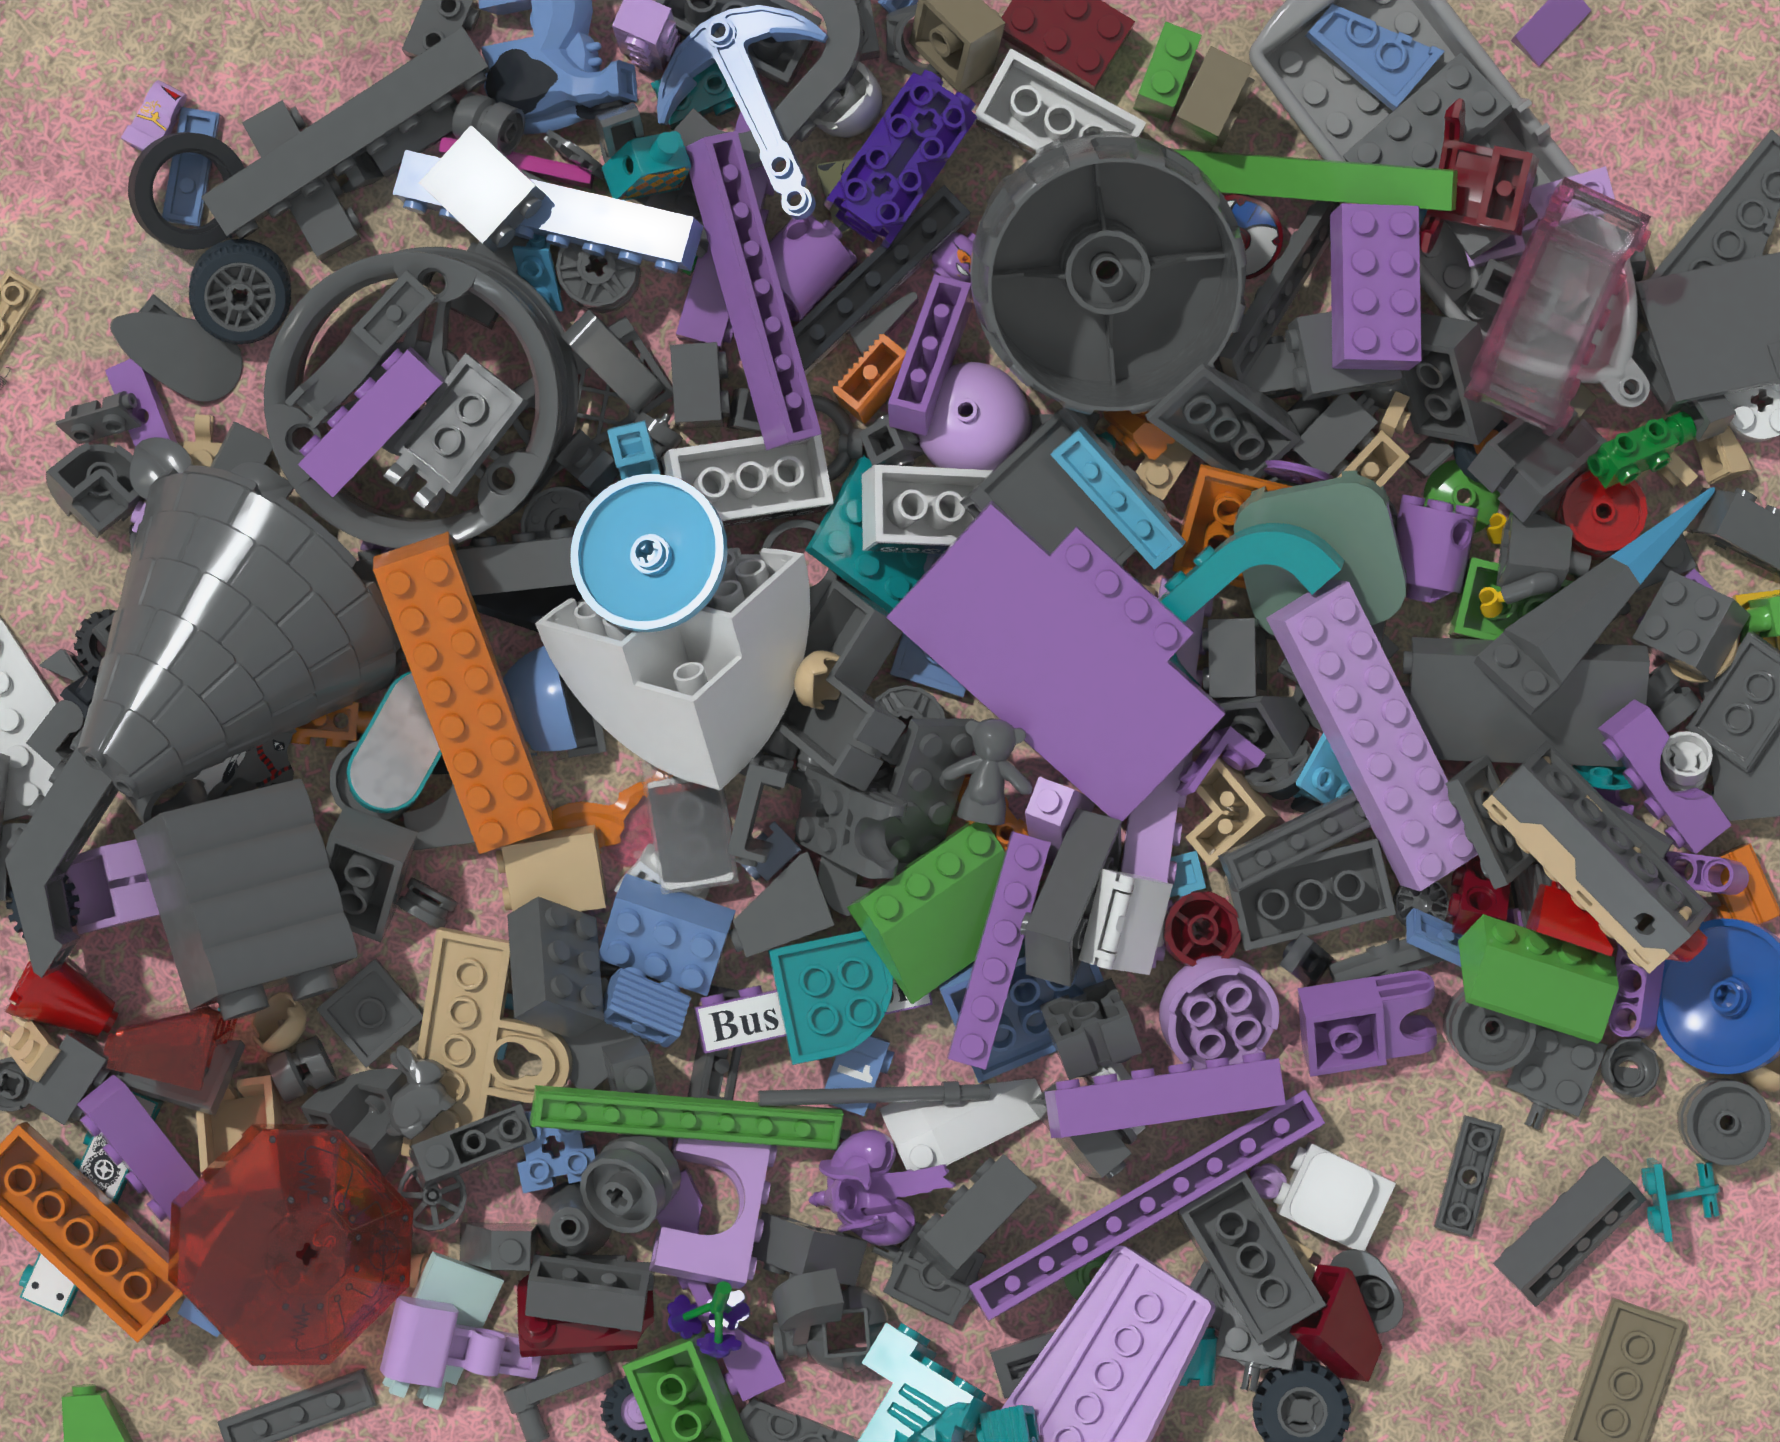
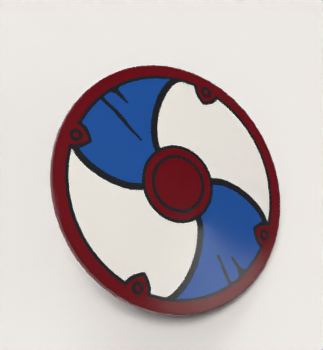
M1244 194L1226 195L1224 198L1236 218L1246 252V279H1252L1267 271L1278 258L1283 244L1282 225L1275 211L1264 201Z

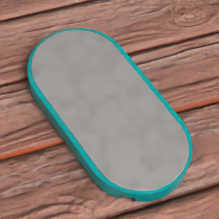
M411 671L401 675L392 683L354 749L347 765L348 785L354 799L364 808L376 813H391L413 804L442 755Z

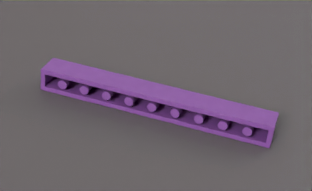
M1303 1090L1286 1100V1105L1274 1107L973 1283L968 1289L989 1322L1111 1251L1116 1246L1121 1245L1218 1186L1322 1127L1325 1122L1307 1091Z

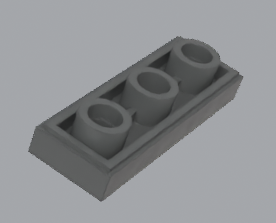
M1467 1115L1463 1116L1434 1222L1435 1228L1472 1237L1502 1125ZM1473 1170L1475 1173L1474 1180L1471 1183H1464L1462 1180L1464 1171Z

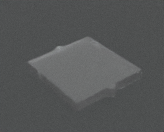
M148 235L143 243H137V251L121 272L148 293L157 296L176 312L189 294L191 273L202 253L198 250L171 247Z

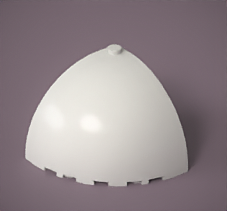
M728 548L725 573L716 593L698 614L676 627L658 632L630 631L620 628L601 617L584 599L576 602L573 598H569L551 610L535 624L550 659L569 689L593 718L615 739L643 760L673 776L721 790L747 766L768 741L779 724L794 692L795 674L798 666L804 659L809 631L810 587L808 570L803 553L762 548L760 554H741L740 548Z

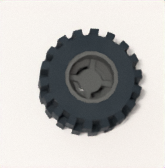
M1295 1359L1293 1372L1276 1368L1270 1369L1265 1374L1264 1379L1261 1382L1259 1381L1257 1392L1252 1402L1255 1426L1264 1442H1341L1344 1438L1343 1434L1345 1430H1348L1350 1424L1351 1405L1348 1399L1349 1396L1340 1379L1329 1368L1313 1360L1309 1362Z

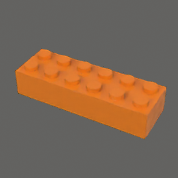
M27 1121L18 1124L0 1143V1216L137 1343L141 1341L192 1286L195 1277Z

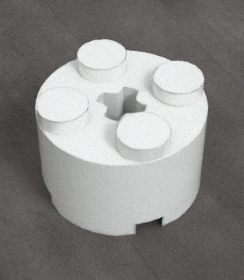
M1771 384L1724 394L1736 412L1729 426L1737 439L1757 443L1780 435V384ZM1758 394L1759 399L1765 401V406L1760 408L1759 411L1757 404L1751 403V398Z

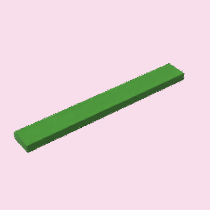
M1170 148L1198 166L1212 180L1221 193L1357 204L1419 206L1420 209L1445 211L1456 210L1458 170Z
M535 1085L530 1124L531 1127L837 1150L844 1113L842 1109L797 1105L758 1106V1102Z

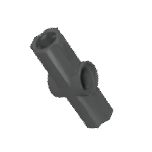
M1395 938L1388 940L1385 944L1368 947L1366 952L1328 964L1332 981L1335 983L1415 971L1445 960L1407 943L1406 938L1402 940Z

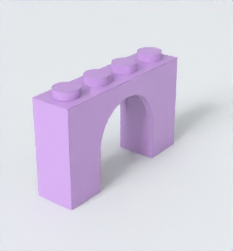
M674 1138L671 1153L675 1159L716 1168L732 1181L738 1194L739 1210L732 1227L715 1235H701L661 1227L655 1236L649 1271L714 1285L721 1281H726L730 1283L732 1288L740 1290L747 1283V1280L752 1281L754 1278L757 1258L751 1257L754 1242L759 1243L762 1236L764 1220L758 1219L760 1205H766L769 1197L770 1182L765 1181L767 1166L773 1167L777 1145Z

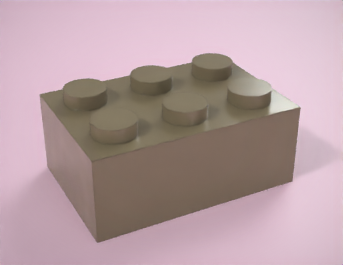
M1210 46L1176 115L1169 134L1203 151H1212L1214 145L1222 148L1238 116L1231 111L1239 114L1255 81L1248 77L1253 66Z

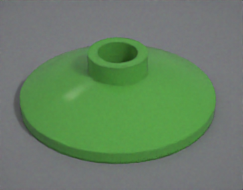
M1456 460L1448 461L1434 470L1424 488V506H1427L1428 499H1434L1453 504L1452 511H1455L1456 505L1479 509L1474 533L1483 530L1490 524L1491 516L1497 513L1500 505V500L1498 499L1500 492L1496 490L1491 493L1483 484L1474 482L1464 475L1456 464ZM1460 489H1465L1470 493L1468 503L1458 501L1457 492Z

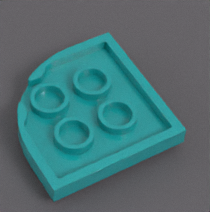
M863 456L857 459L835 497L834 504L828 509L805 551L890 613L923 576V567L928 553L863 551L862 474L872 467L871 461Z
M863 931L768 950L792 1065L831 1058L846 1053L864 1042L881 1023L890 1004L893 976Z

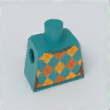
M672 131L628 141L601 168L612 198L626 201L680 190L691 168V163L680 133Z

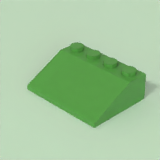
M973 821L968 822L896 872V878L886 879L847 906V909L911 1004L920 1000L975 960L1005 856L1003 847L987 824Z

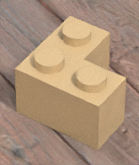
M1218 757L1196 789V792L1213 812L1185 838L1209 867L1223 868L1218 855L1259 836L1279 816L1261 794L1250 787L1241 770L1232 768L1221 757Z

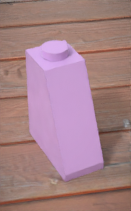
M1038 777L1025 811L1026 824L1029 836L1051 842L1045 864L1052 866L1076 809L1092 812L1095 803L1086 795L1074 789Z

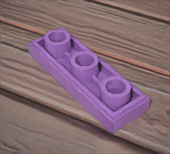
M131 359L106 369L105 372L114 395L121 391H126L127 393H133L137 399V406L133 408L132 415L142 423V426L128 430L134 446L136 447L142 440L154 437L166 438L177 443L151 375ZM146 411L149 414V419L147 422L144 419V414Z

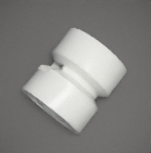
M1690 731L1677 732L1670 736L1660 759L1661 775L1669 790L1685 791L1695 787L1700 790L1704 788L1713 757L1711 746L1705 738Z

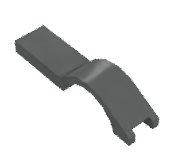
M406 270L351 329L349 335L330 358L311 377L298 386L285 400V403L290 407L297 403L313 418L308 424L313 429H316L364 381L382 357L429 308L437 297L409 270Z

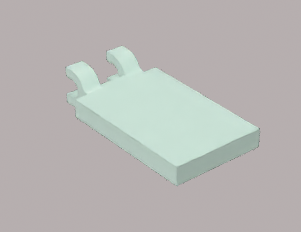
M432 1251L411 1297L454 1304L459 1311L456 1324L483 1328L504 1279L498 1274ZM446 1365L442 1387L436 1388L421 1385L416 1394L417 1397L424 1399L422 1403L425 1406L438 1410L444 1397L445 1383L449 1382L457 1385L464 1368ZM387 1377L382 1382L384 1386L390 1387L388 1390L390 1394L402 1398L405 1397L410 1383L399 1382Z

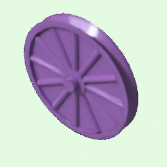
M1280 460L1265 461L1267 467L1263 469L1265 473L1273 477L1300 485L1334 478L1332 475L1319 469Z

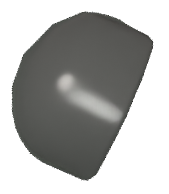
M1637 1037L1617 1041L1606 1050L1601 1062V1075L1605 1084L1614 1093L1627 1099L1645 1096L1656 1086L1660 1074L1656 1051L1649 1048L1642 1042V1039ZM1629 1061L1634 1063L1638 1069L1620 1067L1619 1065Z

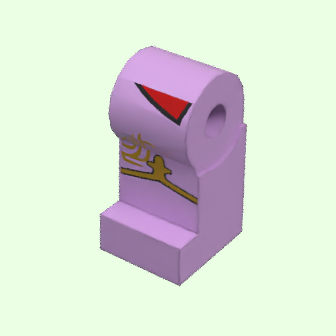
M157 80L148 91L140 110L132 124L128 125L121 139L128 145L143 151L155 140L171 134L178 121L176 119L180 114L181 107L186 102L187 94Z

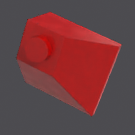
M1552 880L1551 886L1540 883L1526 928L1612 956L1614 948L1593 916L1587 910L1580 909L1573 902L1571 894L1559 882Z

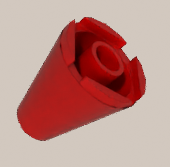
M29 961L9 1000L16 1004L10 1003L4 1010L12 1016L98 1037L101 1031L109 1033L119 1014L113 1010L115 1002L67 961L64 962L60 970L42 978L33 972L31 961Z

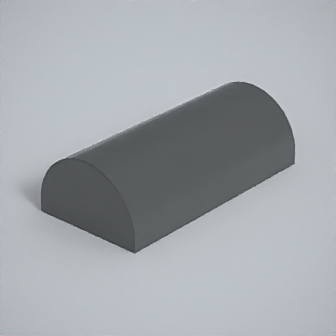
M786 0L655 1L672 9L676 29H678L679 34L688 37L698 25L717 14L730 9L755 5L793 11L804 16L818 27H820L822 21L821 18ZM719 27L715 31V38L722 37L725 34L726 28ZM769 37L750 44L748 52L758 74L788 88L801 68L814 41L792 40L777 42L773 37Z

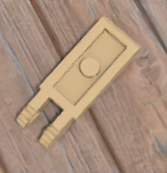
M11 1016L20 1027L14 1033L2 1029L0 1031V1041L8 1047L7 1051L24 1074L32 1080L39 1082L61 1050L42 1025L32 1020Z

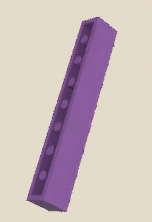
M738 131L704 137L685 147L691 163L689 174L766 450L798 443L822 433Z

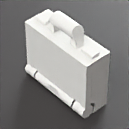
M1102 869L1079 960L1105 969L1150 975L1156 949L1164 944L1163 925L1168 913L1166 910L1173 884L1151 877Z

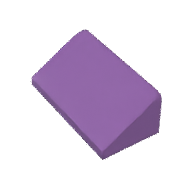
M1548 0L1518 31L1511 41L1539 67L1591 12V9L1583 0Z

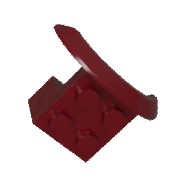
M1461 98L1457 99L1446 110L1444 117V141L1439 169L1458 170L1456 210H1427L1424 221L1419 228V246L1424 253H1430L1433 249L1444 220L1521 236L1539 159L1529 152L1495 145L1493 149L1464 143L1466 111L1465 102Z

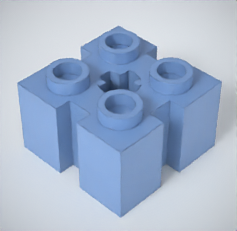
M530 1110V1111H525V1115H526L527 1120H528V1122H529V1125H530V1127H531V1124H530L531 1110ZM531 1127L535 1141L523 1146L526 1159L517 1162L523 1193L554 1187L557 1184L555 1177L566 1174L569 1184L580 1182L582 1173L598 1155L596 1144L586 1146L584 1133L590 1131ZM549 1136H555L556 1141L564 1142L565 1149L559 1151V1156H554L552 1151L546 1150L545 1144L550 1142Z

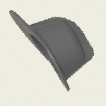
M1351 1249L1336 1255L1330 1266L1347 1267L1353 1272L1377 1334L1388 1332L1396 1327L1403 1317L1404 1302L1402 1299V1288L1395 1274L1386 1269L1376 1256L1367 1251Z

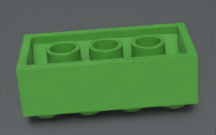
M1484 914L1458 940L1464 993L1467 1003L1597 1044L1602 1040L1619 989L1614 956H1608Z
M701 1330L699 1334L692 1335L689 1339L680 1338L665 1344L622 1366L653 1442H750L716 1357L702 1353L700 1347L697 1346V1339L705 1338L706 1333L704 1330Z

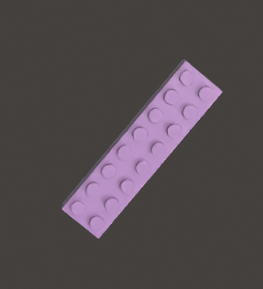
M1330 579L1314 594L1311 595L1310 592H1307L1268 616L1266 619L1367 820H1369L1371 828L1400 885L1422 891L1477 856L1478 853L1474 844L1465 835L1461 816L1448 798V788L1445 784L1448 780L1350 583Z

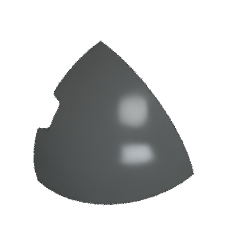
M391 1068L355 1073L324 1087L310 1097L301 1106V1109L310 1125L325 1142H328L331 1136L336 1137L339 1146L341 1142H345L341 1144V1147L345 1148L347 1153L346 1160L359 1169L361 1167L367 1173L384 1178L394 1165L402 1149L404 1136H389L386 1132V1126L391 1121L389 1109L392 1098L407 1083V1077L399 1069Z

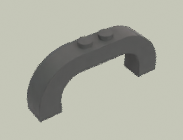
M806 0L822 15L826 24L828 38L820 59L773 111L783 138L790 146L797 139L803 142L811 135L817 126L813 121L823 110L829 113L835 108L843 97L839 92L848 83L857 68L863 48L864 30L856 0ZM694 108L673 130L680 133L685 147L704 137L728 133L714 127ZM751 130L738 133L748 170L763 166L760 159L761 150Z

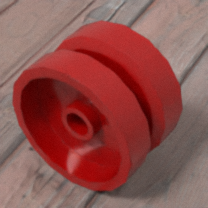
M1589 470L1577 477L1561 497L1555 519L1556 522L1570 527L1573 531L1571 551L1591 555V560H1604L1635 540L1644 529L1648 514L1646 496L1635 480L1623 486L1619 482L1605 489L1599 479ZM1599 508L1600 513L1606 511L1608 517L1605 519L1600 518L1596 513V509Z

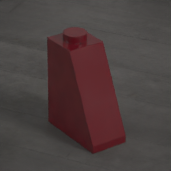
M1318 1264L1311 1281L1325 1302L1326 1307L1293 1325L1290 1333L1338 1378L1369 1382L1383 1347L1354 1274L1347 1267Z

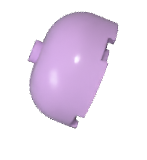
M965 362L952 365L949 368L939 393L927 436L917 433L916 436L920 439L919 445L936 468L994 470L1030 436L1032 417L1024 393L1007 373L989 364ZM960 414H971L969 417L960 416Z
M1209 956L1196 960L1197 965L1193 967H1183L1174 975L1161 998L1159 1021L1167 1044L1183 1064L1191 1063L1192 1068L1203 1069L1206 1068L1205 1060L1226 1057L1229 1059V1065L1243 1063L1242 1055L1263 1052L1262 1048L1268 1042L1273 1029L1277 1030L1279 1004L1271 986L1254 967L1234 957L1225 959L1221 958V956Z

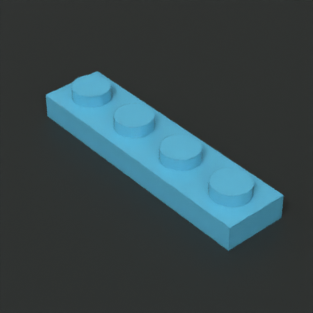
M1082 426L1050 454L1154 570L1185 544L1186 541Z

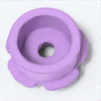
M1266 1163L1261 1167L1256 1165L1250 1171L1251 1182L1260 1197L1264 1199L1277 1197L1282 1183H1287V1179L1281 1169L1274 1164Z

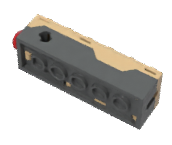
M1548 741L1543 743L1482 804L1488 810L1490 818L1496 824L1504 826L1515 837L1517 845L1525 853L1531 854L1543 866L1546 875L1551 880L1559 882L1571 894L1573 902L1580 909L1587 910L1599 923L1602 932L1606 936L1615 939L1626 950L1629 959L1635 965L1643 967L1649 974L1665 959L1690 962L1708 944V937L1699 927L1713 908L1630 827L1619 813Z

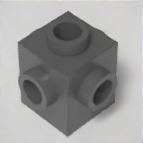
M889 414L876 419L871 426L859 432L872 466H913L915 464L914 459L925 454L919 445L920 439L916 436V433L889 426Z

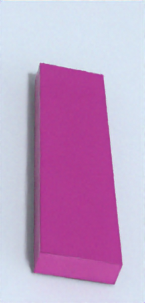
M441 138L439 147L441 156L457 141L456 139ZM516 152L506 156L518 168L536 177L592 189L594 175L580 166Z

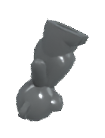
M989 718L981 722L974 719L968 720L965 729L973 738V747L976 755L969 756L948 766L942 772V778L945 781H953L966 774H972L962 796L957 816L967 821L1002 825L1005 823L1006 817L1004 780L1009 781L1020 794L1029 795L1032 793L1033 788L1030 781L1012 763L1007 761L1015 745L1025 740L1026 731L1022 728H1014L1008 722L1000 719Z

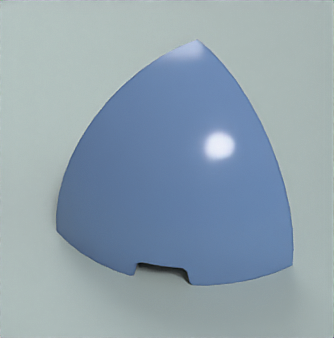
M545 646L539 647L520 658L503 677L525 741L529 742L531 749L535 751H562L577 748L575 727L563 689L562 677L550 659Z

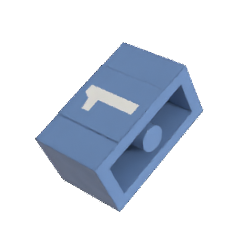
M870 1035L857 1047L836 1056L824 1089L875 1087L879 1073L887 1074L895 1052L888 1050L890 1042ZM877 1103L830 1105L865 1116L867 1108L875 1110Z

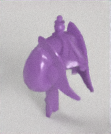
M865 1130L852 1134L844 1140L835 1152L832 1160H822L820 1162L819 1170L827 1176V1190L814 1192L813 1196L809 1198V1203L814 1204L816 1207L828 1206L843 1223L838 1227V1232L851 1230L871 1244L889 1246L899 1244L907 1239L914 1231L916 1225L912 1207L905 1201L897 1199V1197L928 1193L940 1188H954L956 1184L944 1178L949 1172L946 1164L916 1171L909 1169L905 1172H888L896 1156L893 1141L890 1137L877 1130Z

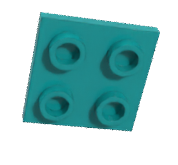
M1655 1158L1646 1159L1648 1168L1641 1169V1177L1644 1191H1647L1648 1195H1652L1653 1206L1647 1207L1648 1224L1650 1230H1653L1654 1234H1657L1664 1242L1673 1241L1667 1201L1701 1195L1704 1218H1710L1712 1215L1714 1217L1720 1216L1717 1199L1720 1186L1715 1184L1713 1162H1705L1707 1177L1705 1175L1704 1163H1696L1700 1186L1666 1192L1662 1164Z

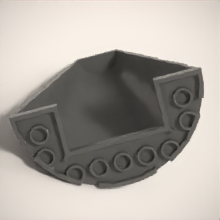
M190 465L183 473H178L174 468L167 470L149 486L143 520L138 525L118 611L113 616L105 656L101 659L92 703L88 708L77 748L78 752L82 754L83 760L91 768L101 770L111 778L115 787L121 793L139 800L179 782L182 778L223 763L229 757L265 744L272 737L352 705L357 699L385 688L388 689L398 676L402 661L396 658V653L401 644L383 595L374 582L359 578L352 569L357 560L329 531L281 496L275 502H272L261 495L256 482L218 468Z

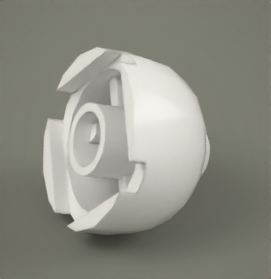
M861 62L858 63L851 79L839 92L843 96L840 102L829 113L823 110L813 121L817 127L831 136L850 138L860 135L870 128L879 116L882 108V90L874 74Z

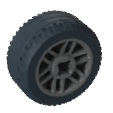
M230 239L212 246L196 262L190 277L189 303L197 322L214 338L238 345L251 344L272 335L286 319L291 305V280L284 262L269 247L253 240ZM236 288L237 290H244L246 288L247 294L245 295L244 293H237L235 295L233 293V289Z

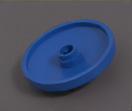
M1722 918L1702 922L1699 929L1708 937V944L1690 962L1665 959L1656 1021L1657 1027L1672 1051L1682 1060L1700 1070L1716 1074H1743L1757 1070L1771 1063L1780 1055V938L1768 929L1745 920Z

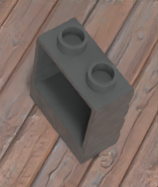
M301 778L163 812L133 830L190 1010L218 1003L223 1020L228 1021L268 1008L269 1003L265 989L288 983L293 1001H300L327 993L339 987L333 969L357 958V948L351 927L343 912L337 883L329 868L326 849L315 823L310 798Z

